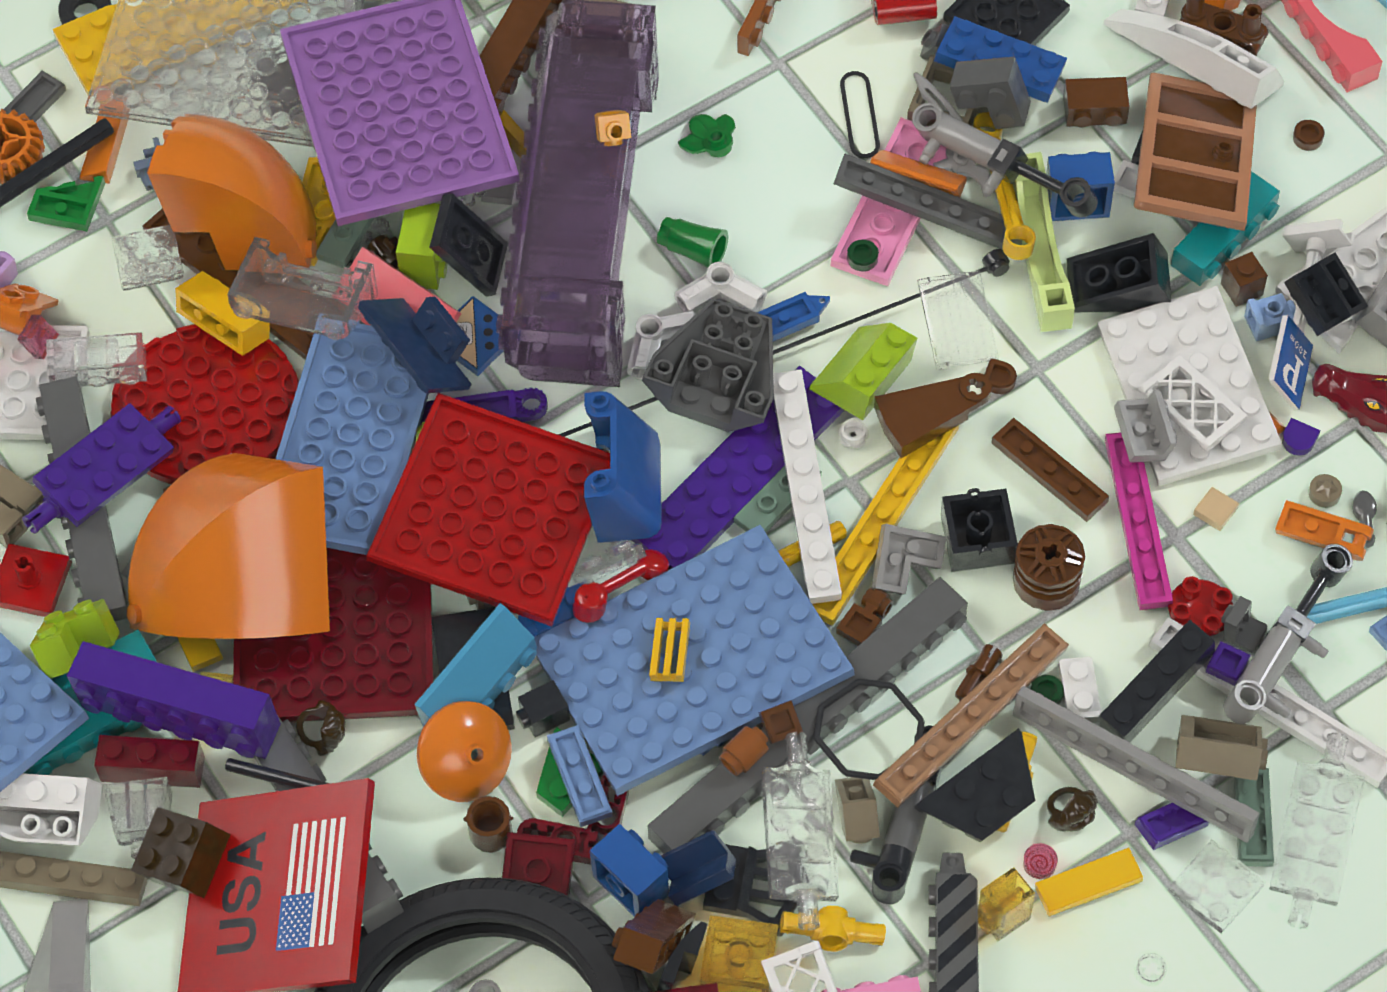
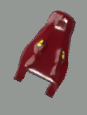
M1326 363L1318 367L1312 380L1313 395L1315 397L1324 396L1329 401L1337 403L1338 410L1346 412L1348 418L1356 417L1361 426H1368L1374 432L1387 433V375L1355 373Z

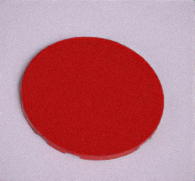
M192 324L176 328V332L162 338H154L129 359L115 382L112 391L110 415L111 417L129 403L148 421L162 412L167 406L174 408L171 414L175 411L178 412L181 422L163 434L174 446L173 453L146 473L161 482L173 484L180 476L193 467L222 455L238 453L276 459L299 380L286 354L270 339L242 356L197 325Z

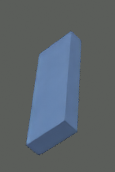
M579 725L547 735V742L580 827L612 817L611 807Z

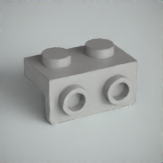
M1153 390L1147 399L1118 400L1114 405V410L1129 461H1165L1176 446L1177 435L1171 427L1168 417V405L1163 400L1161 391Z

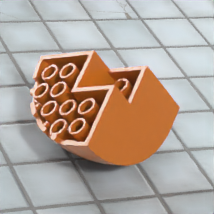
M185 114V117L178 116L171 122L172 130L165 129L163 132L164 144L156 146L147 172L172 231L209 232L225 270L309 271L311 260L317 254L314 207L297 172L285 157L259 135L236 123L198 114Z

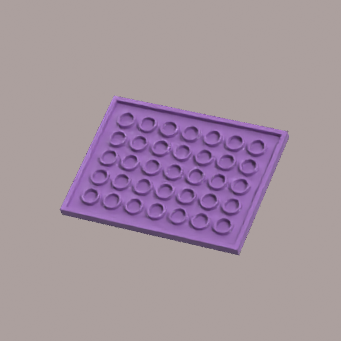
M401 0L280 29L281 39L338 226L439 202L442 200L443 195L450 193L460 197L520 182L519 172L461 0Z

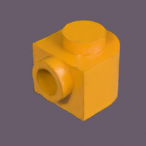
M614 110L594 114L597 140L604 142V146L623 144L622 139L631 138L628 112Z

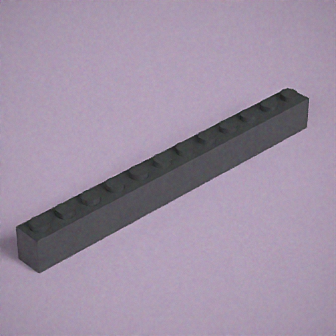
M941 577L936 579L846 656L854 668V676L794 706L803 730L802 733L770 744L768 741L766 744L769 751L746 773L741 772L738 776H735L722 763L717 765L647 825L648 839L665 854L711 830H714L719 835L725 828V823L732 817L738 818L743 815L753 799L758 795L760 797L766 795L773 788L774 781L783 774L787 776L792 773L802 757L807 753L811 755L820 748L814 741L813 735L817 708L822 702L856 679H869L894 684L896 677L903 671L909 672L919 662L920 656L927 650L930 652L935 650L949 631H957L967 620L968 602ZM859 685L825 708L820 738L823 740L830 733L836 734L841 731L851 715L855 712L861 713L870 705L872 697L879 691L883 693L888 689ZM763 726L760 730L767 736Z

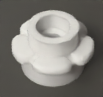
M855 418L848 419L838 429L839 442L846 448H861L866 444V439L869 438V430L861 420ZM854 433L856 436L851 437L850 434Z

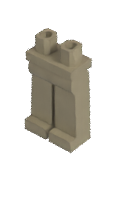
M1 464L0 544L7 548L8 543L15 544L28 530L22 518L29 514L36 504L37 507L42 504L44 496L35 485L32 486ZM15 527L14 532L8 535V533Z

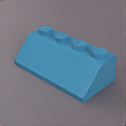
M501 603L415 703L423 727L435 712L453 702L473 701L493 709L495 705L494 700L501 692L505 693L512 687L516 680L515 675L522 667H528L535 659L537 646L534 636Z

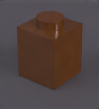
M1250 252L1224 264L1221 285L1235 307L1247 303L1249 299L1263 296L1268 275L1254 253Z

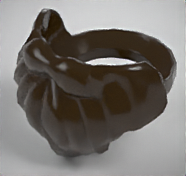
M319 700L316 707L306 709L298 717L296 723L297 735L304 744L314 747L319 756L327 755L334 752V749L343 740L346 721L344 715L334 705L327 701ZM310 715H316L324 719L320 729L321 740H311L304 733L303 724Z
M1063 787L1054 791L1047 801V810L1051 815L1048 824L1057 831L1062 832L1083 829L1095 819V809L1098 803L1097 796L1092 790L1082 791L1077 787ZM1067 793L1074 794L1062 811L1055 808L1054 802L1059 796Z

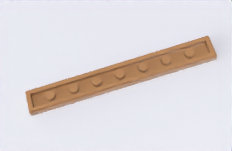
M1044 623L875 780L873 786L899 808L1009 705L1023 686L1028 687L1067 650L1069 644Z

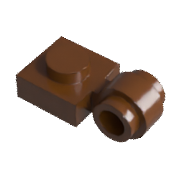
M869 588L861 600V605L865 608L854 603L836 627V633L859 646L881 627L882 619L878 616L886 617L894 601L889 599L890 595L881 589L874 590Z

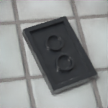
M453 193L443 195L429 248L484 296L496 295L508 242Z

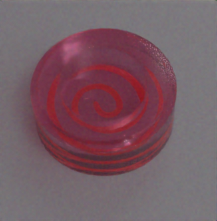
M1037 843L1027 848L1024 853L1023 867L1029 876L1035 879H1046L1056 871L1058 857L1051 846Z

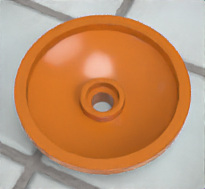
M458 701L442 707L427 721L421 731L417 744V763L424 782L437 795L455 802H471L488 795L501 783L510 764L512 744L508 728L497 712L478 702ZM474 749H477L478 755L472 760L471 753Z

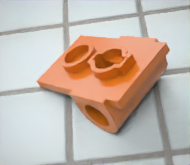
M14 283L1 287L0 329L24 338H30L38 327L42 310L57 306L59 299L40 293L39 290L26 285ZM29 321H34L30 330L27 331Z

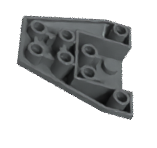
M712 298L652 355L642 382L667 411L726 432L761 424L765 420L774 397L772 318Z

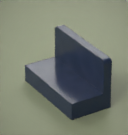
M714 830L661 855L668 865V878L671 881L668 897L676 906L734 878L736 858Z

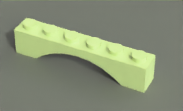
M1042 153L1026 154L1029 158L1026 164L1046 174ZM1019 174L1013 183L1024 225L1030 227L1036 235L1033 253L1026 259L1040 331L1071 329L1075 307L1070 284L1062 268L1056 245L1048 189Z

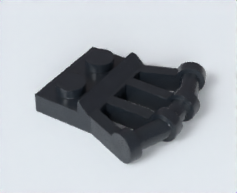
M795 841L787 842L778 847L761 850L751 846L745 848L725 844L736 858L734 878L705 892L703 910L745 917L773 934L783 936L784 933H780L782 912L794 913L796 909L801 907L802 897L799 894L801 886L805 885L806 875L802 872L799 858L801 853L800 843ZM786 858L788 871L757 867V863ZM754 879L787 885L786 893L781 894L752 889ZM751 901L780 906L781 908L775 917H769L750 906L749 903Z

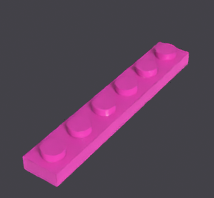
M1121 432L1106 434L1105 444L1139 610L1168 607V604H1173V598L1144 462L1129 461Z

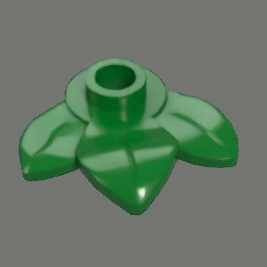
M706 114L695 115L689 120L691 134L679 140L678 145L684 151L692 154L707 151L713 157L726 156L732 150V133L736 128L734 119L727 114L721 115L716 120Z

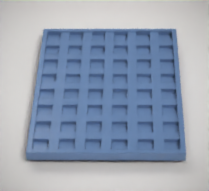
M761 525L608 600L604 615L595 622H581L574 617L534 637L537 646V660L549 680L555 681L569 706V714L575 725H579L586 744L617 796L734 737L745 726L752 728L762 723L758 712L792 700L793 706L855 675L851 663ZM656 618H663L665 622H669V618H676L677 622H682V618H687L690 621L684 682L650 680L649 673ZM668 631L663 632L659 673H663ZM681 631L675 632L671 673H676Z

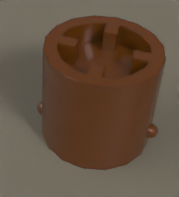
M485 796L478 798L471 803L467 809L466 816L463 818V821L467 822L470 841L477 849L483 852L492 853L500 851L506 847L507 833L513 832L511 821L514 817L510 815L509 808L505 802L497 797Z

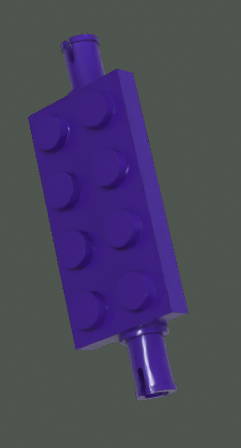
M129 403L33 476L32 483L42 492L44 498L42 504L29 514L23 516L22 519L25 526L29 528L32 525L33 527L30 531L36 534L54 518L60 519L64 517L68 518L78 527L173 453L174 446L163 434L181 422L178 412L175 411L171 414L174 408L167 406L162 412L148 421Z

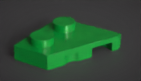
M93 177L94 182L76 185L75 181L57 187L48 186L36 189L27 212L29 221L87 232L105 186L104 177Z

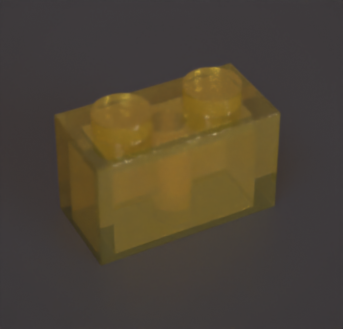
M1014 867L980 891L978 924L987 935L992 934L997 941H1000L1031 919L1035 892Z

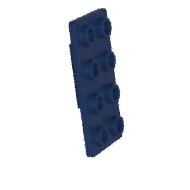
M426 297L417 313L413 311L403 298L359 301L357 308L364 315L365 320L375 329L382 342L390 348L399 360L400 365L408 371L416 381L419 389L424 393L430 394L470 389L472 383L456 364L470 339L436 297Z

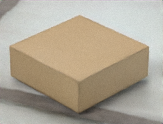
M1211 487L1194 509L1193 515L1221 531L1238 509L1239 503Z

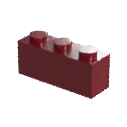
M99 735L94 766L101 782L200 788L205 756L200 741Z

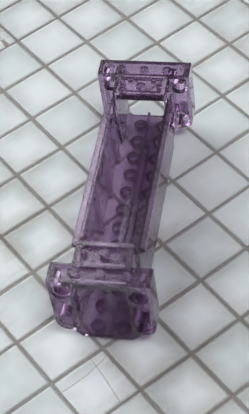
M566 0L559 4L556 12L547 16L545 29L540 28L539 47L542 48L541 53H537L535 59V71L538 72L537 79L533 78L531 95L534 97V103L528 106V122H531L530 129H525L524 148H527L526 155H521L520 174H523L522 181L517 182L516 199L519 200V205L513 208L512 225L515 226V232L509 235L508 251L511 253V260H506L504 278L507 279V287H502L500 305L503 306V315L498 314L496 332L499 334L498 347L499 350H504L505 363L519 370L520 375L528 380L620 387L626 314L623 281H619L638 140L640 112L652 113L654 100H657L659 61L656 5ZM614 110L628 112L631 138L622 139L623 144L616 146H604V142L597 140L594 114Z

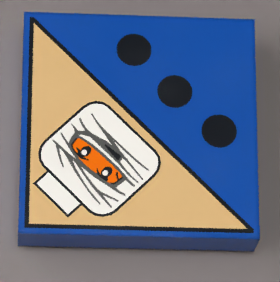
M472 296L458 309L462 314L456 323L468 336L470 342L457 362L476 376H479L520 336L518 328Z

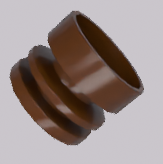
M1055 524L1038 525L1023 535L1017 546L1013 571L1014 589L1022 601L1033 608L1048 611L1060 609L1074 600L1079 593L1086 557L1084 546L1078 536L1066 527Z

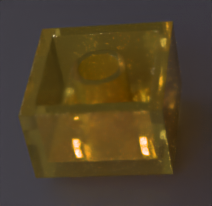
M710 915L699 979L700 985L717 983L718 992H771L761 961L776 956L778 924Z

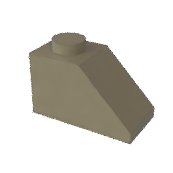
M854 777L835 779L841 825L846 842L852 841L853 843L862 844L871 841L872 838H880L877 801L870 780Z

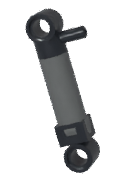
M924 726L923 735L926 734L933 726ZM942 767L899 808L894 806L879 856L853 849L851 852L850 862L874 869L872 893L876 900L883 904H895L905 894L908 877L927 818L926 813L917 811L914 806L937 789ZM886 878H892L897 884L890 887L883 885L881 881Z

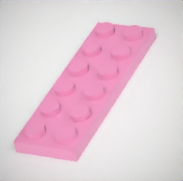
M900 117L885 151L919 161L928 141L920 135L912 121ZM940 145L928 164L933 166V163L946 159V147ZM862 196L831 258L830 266L889 286L921 218ZM856 240H869L877 246L879 252L878 263L873 269L861 272L854 270L848 264L847 250L850 244Z

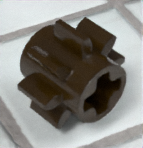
M380 235L373 239L367 249L398 269L396 249L399 239L396 236L389 239L386 235Z

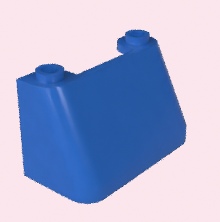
M604 391L584 393V406L586 414L591 419L595 433L596 448L603 451L606 449L610 452V469L594 471L586 478L584 484V499L597 542L603 543L652 537L659 532L662 525L661 444L658 433L611 393Z

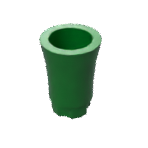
M666 217L662 221L657 233L658 244L665 246L671 252L698 262L706 268L712 263L722 261L729 239L726 229L707 227L681 218L672 219L670 217Z

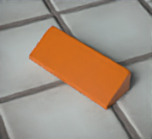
M124 97L101 103L96 123L106 118L112 125L114 133L87 151L79 177L80 180L94 182L93 177L102 176L105 183L110 184L131 113L128 98Z
M880 150L870 160L871 164L959 198L967 181L966 176L929 164L924 165L920 161L885 150Z

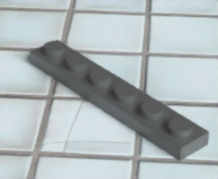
M844 153L833 182L834 185L1002 249L1006 228L1001 213Z

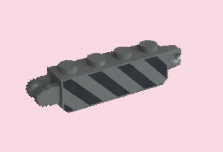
M944 852L942 853L940 871L936 872L935 884L928 885V905H935V917H929L928 937H935V949H929L928 968L929 970H935V982H929V992H979L978 880L971 873H966L963 853Z

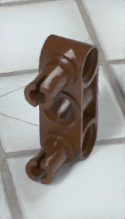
M1186 0V4L1181 10L1179 21L1207 30L1255 56L1258 55L1269 33L1267 27L1261 23L1262 8L1259 5L1248 4L1242 16L1230 10L1204 3L1205 0Z

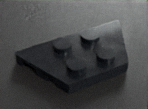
M1019 728L965 767L914 806L915 809L942 821V824L952 829L964 832L966 836L981 843L1036 801L1021 730Z

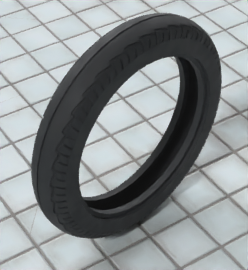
M490 877L442 883L420 890L399 900L404 910L402 914L370 933H367L365 928L361 926L356 983L316 987L314 992H382L389 982L406 966L434 949L464 939L503 937L529 942L557 955L583 978L592 992H649L641 970L613 960L616 948L612 947L615 932L586 906L563 893L539 884L516 879Z

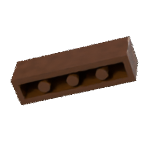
M657 899L649 907L645 906L640 914L636 913L635 917L632 920H628L623 928L619 927L612 942V947L616 948L613 960L654 974L669 960L677 945L691 931L696 913Z

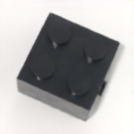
M972 488L966 494L942 497L940 516L944 536H946V547L951 572L1015 564L1018 542L1006 488L981 492L979 488Z

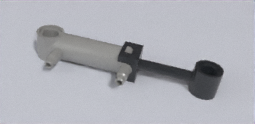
M923 103L914 110L912 122L920 135L928 141L919 158L922 164H928L940 145L992 171L982 190V194L987 197L992 195L1002 180L1013 185L1020 174L1059 194L1068 211L1075 217H1087L1095 211L1098 204L1097 196L1089 183L1083 178L1074 177L1063 183L1027 165L1026 163L1029 158L1020 146L1004 138L1000 141L941 111L936 104ZM936 119L933 125L926 127L930 120ZM1085 193L1080 201L1073 202L1076 195Z
M1330 544L1322 550L1310 568L1314 581L1296 610L1287 605L1275 620L1261 646L1224 701V712L1231 721L1237 724L1248 723L1263 706L1284 718L1290 715L1291 709L1270 693L1300 646L1321 658H1325L1328 654V649L1309 636L1316 623L1307 618L1325 587L1336 586L1352 567V555L1344 546Z

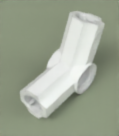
M726 262L712 263L708 267L706 274L674 292V298L683 313L690 311L698 312L712 298L727 301L753 312H759L767 297V290L735 274L732 266Z
M690 311L663 317L653 313L641 315L635 323L636 333L627 374L633 376L636 380H642L652 355L685 325L695 313ZM647 332H653V333H655V334L646 335L645 333H647Z

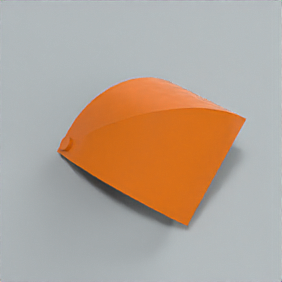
M233 453L207 460L180 476L161 495L147 515L134 546L128 578L129 606L127 608V619L130 623V629H139V631L164 636L205 639L268 638L330 631L323 467Z

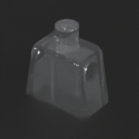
M168 777L103 784L114 835L119 845L131 846V857L133 859H136L156 808L160 807L171 811L173 793Z

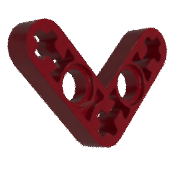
M605 774L601 776L600 782L611 810L616 816L615 821L610 825H602L599 822L589 824L587 828L529 818L519 825L517 833L530 834L532 830H537L538 835L548 836V832H552L550 837L570 835L576 840L574 862L591 865L590 850L598 843L599 834L605 837L618 824H622L629 790L618 796L615 793L613 803L609 801V787L611 785Z

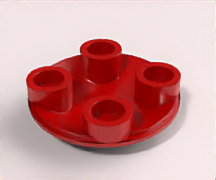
M1193 576L1186 577L1172 591L1173 604H1168L1171 619L1183 626L1191 620L1209 636L1224 631V623L1221 622L1223 614L1229 605L1233 606L1231 591L1208 580L1198 579Z

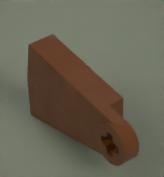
M969 373L955 379L875 396L874 409L885 436L900 458H903L967 421L970 412L989 401L992 384L984 374ZM970 385L981 388V393L976 394V392L970 391Z

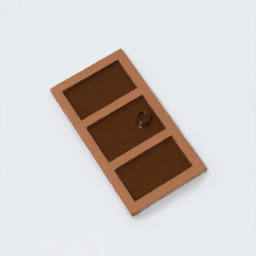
M1155 72L1151 73L1148 83L1134 207L1138 210L1244 231L1247 224L1257 105L1252 109L1242 106L1233 98L1214 90L1212 86L1204 82Z

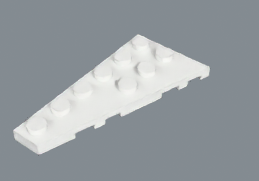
M1387 206L1351 231L1355 235L1353 246L1326 249L1324 257L1321 258L1322 260L1336 252L1366 303L1387 271ZM1305 265L1279 283L1275 289L1276 294L1283 293L1286 301L1292 300L1295 307L1297 303L1290 296L1284 282L1302 272ZM1362 310L1320 335L1339 355L1358 328L1355 321Z

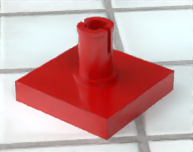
M8 543L0 564V608L46 617L54 612L72 560L67 555Z

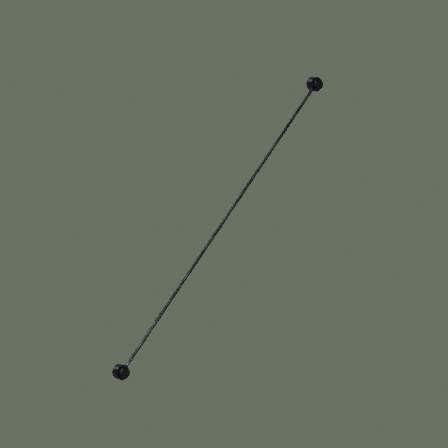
M1002 249L992 250L983 257L982 264L984 267L774 349L773 355L987 271L994 277L1002 276L1009 270L1010 261ZM652 397L628 408L634 410L658 399ZM586 423L558 435L566 437L591 427L592 423Z

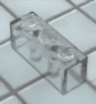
M142 332L46 340L49 382L77 376L80 386L102 387L106 384L115 383L130 385L140 381H147L146 347Z

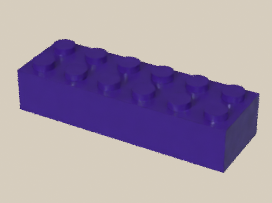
M85 641L82 642L67 674V678L82 708L91 713L99 714L101 711L112 714L114 718L122 722L136 721L153 731H161L163 729L173 732L177 737L184 740H192L194 738L204 741L208 746L215 749H223L225 747L235 750L239 755L246 758L257 756L266 759L281 725L270 695L267 693Z

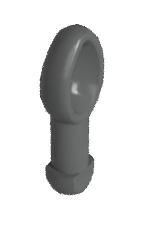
M1362 490L1355 495L1353 500V514L1359 520V523L1373 528L1372 519L1377 513V504L1371 493ZM1374 534L1372 535L1371 540L1366 541L1364 548H1370L1374 545Z

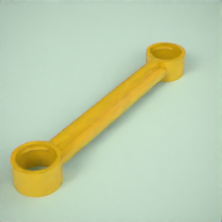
M989 112L979 113L974 118L973 127L1001 141L1003 129H995ZM980 127H990L995 131H984ZM1002 180L995 190L1006 228L1002 250L1009 258L1024 260L1033 253L1036 235L1030 227L1023 223L1013 185ZM1019 239L1025 241L1027 244L1017 245L1010 240Z

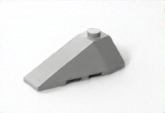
M88 899L53 902L24 992H91Z

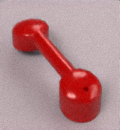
M643 550L639 553L636 564L601 584L588 582L581 585L574 597L572 608L574 616L581 622L586 623L599 620L605 613L608 594L639 576L650 580L663 574L669 569L668 559L657 550Z

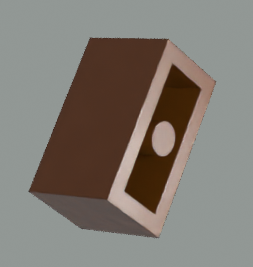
M1126 77L1065 79L1063 101L1066 127L1077 126L1084 128L1095 125L1117 126L1127 124L1130 105Z

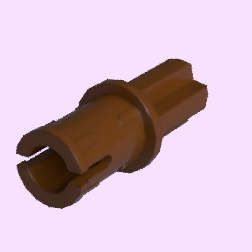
M990 644L984 645L974 664L966 668L967 675L955 692V697L959 699V702L980 684L1001 660L1003 654L998 648L995 649L989 658L994 646Z

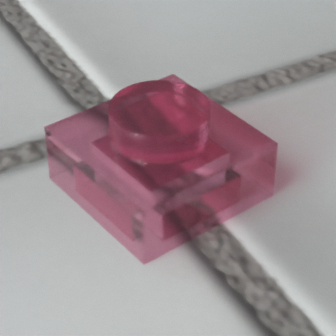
M31 315L17 340L35 359H45L59 334L41 315Z

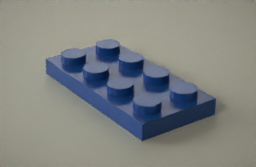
M954 16L936 52L934 61L955 69L956 62L1015 56L1029 97L1048 103L1064 70L1067 57Z

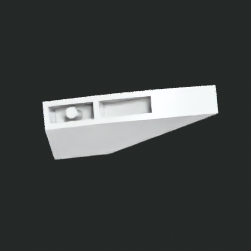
M1120 9L1104 19L1103 25L1114 30L1116 34L1128 38L1138 44L1139 47L1149 50L1161 57L1165 62L1177 66L1191 77L1198 78L1212 86L1214 90L1226 94L1240 105L1247 106L1250 109L1284 85L1285 81L1276 67L1234 43L1200 27L1165 16L1127 9Z
M37 774L20 775L0 792V836L16 842L82 846L98 819L103 784L83 777Z

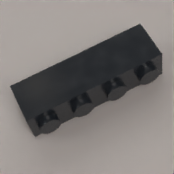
M1189 620L1099 715L1100 726L1110 733L1131 742L1214 654L1215 640Z

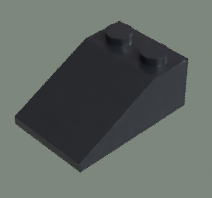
M1154 233L1066 258L1068 281L1075 307L1074 313L1131 312L1154 304L1171 302L1168 252Z

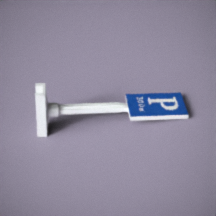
M1341 218L1286 225L1283 231V237L1296 253L1305 252L1307 255L1304 270L1320 261L1324 257L1325 249L1353 246L1355 235L1352 232L1344 233L1342 230L1344 221ZM1297 304L1293 320L1289 315L1282 316L1268 379L1293 410H1300L1313 344L1304 334L1307 323L1306 318Z

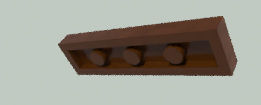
M1014 417L992 437L991 444L1084 521L1088 522L1109 502V495Z

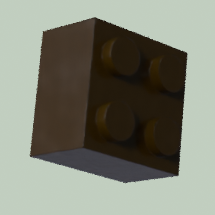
M157 807L131 871L155 883L205 898L230 834L208 822Z

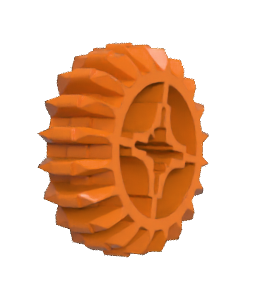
M3 109L0 111L1 185L43 158L42 153L45 152L44 138L37 123L34 120H29L25 113L18 115L15 109L9 114H6V111Z

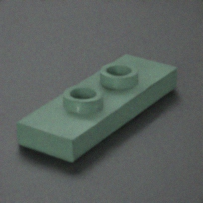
M374 218L338 226L335 220L317 250V259L345 269Z
M785 466L735 515L734 523L744 531L761 525L767 533L792 507Z
M1266 768L1265 770L1259 769L1257 780L1234 777L1235 800L1248 805L1260 813L1254 835L1248 843L1237 838L1238 866L1273 867L1274 864L1269 768Z

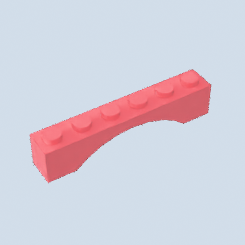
M1281 0L1287 15L1290 18H1294L1300 27L1303 37L1307 40L1309 39L1315 47L1318 58L1321 61H1325L1331 70L1334 80L1340 83L1346 92H1350L1378 79L1383 61L1367 39L1353 35L1336 26L1319 11L1312 0Z

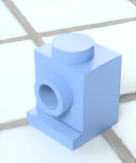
M1283 293L1256 301L1254 298L1247 301L1244 317L1256 342L1277 336L1282 316L1289 315L1293 320L1296 307L1292 300H1285Z

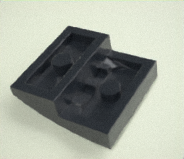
M701 921L677 945L664 968L657 991L672 989L678 970L688 974L692 973L708 923Z

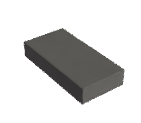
M42 70L3 110L6 111V114H9L15 109L18 115L25 113L29 120L36 122L65 93V84Z

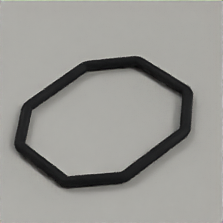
M860 678L854 680L818 706L813 737L814 741L846 777L876 780L884 771L875 774L847 770L820 738L824 709L857 686L863 685L886 688L893 691L918 721L915 743L923 736L925 721L923 716L895 684Z

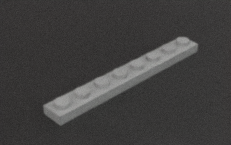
M1025 686L1017 693L1012 716L1246 843L1254 835L1260 813L1248 805L1240 803L1218 789L1162 761L1157 756L1149 754L1129 741L1110 733L1101 726L1045 698L1040 693H1036Z

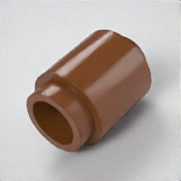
M745 726L722 748L723 753L719 756V760L735 776H738L741 772L746 773L769 751L766 744L769 740L756 726L752 729Z

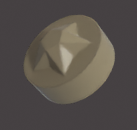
M1318 475L1310 483L1309 498L1319 507H1332L1340 500L1342 485L1332 475Z

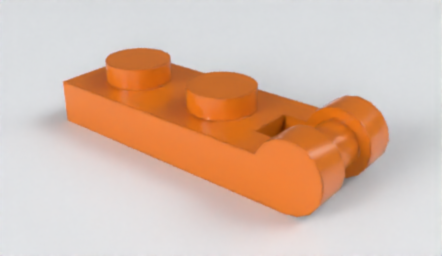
M1286 500L1275 531L1276 534L1321 548H1325L1330 544L1342 545L1351 553L1353 560L1363 561L1366 554V549H1364L1366 541L1371 540L1374 529L1359 522ZM1345 533L1354 535L1352 543L1343 541Z

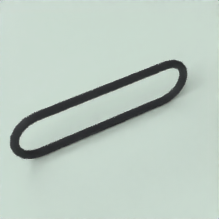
M847 72L840 80V88L850 149L857 157L870 158L877 154L880 149L870 81L862 72ZM853 75L862 77L866 83L875 138V149L868 154L859 153L854 147L845 91V80Z

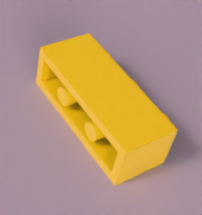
M201 271L175 288L176 312L240 355H245L270 338L269 314L204 271Z

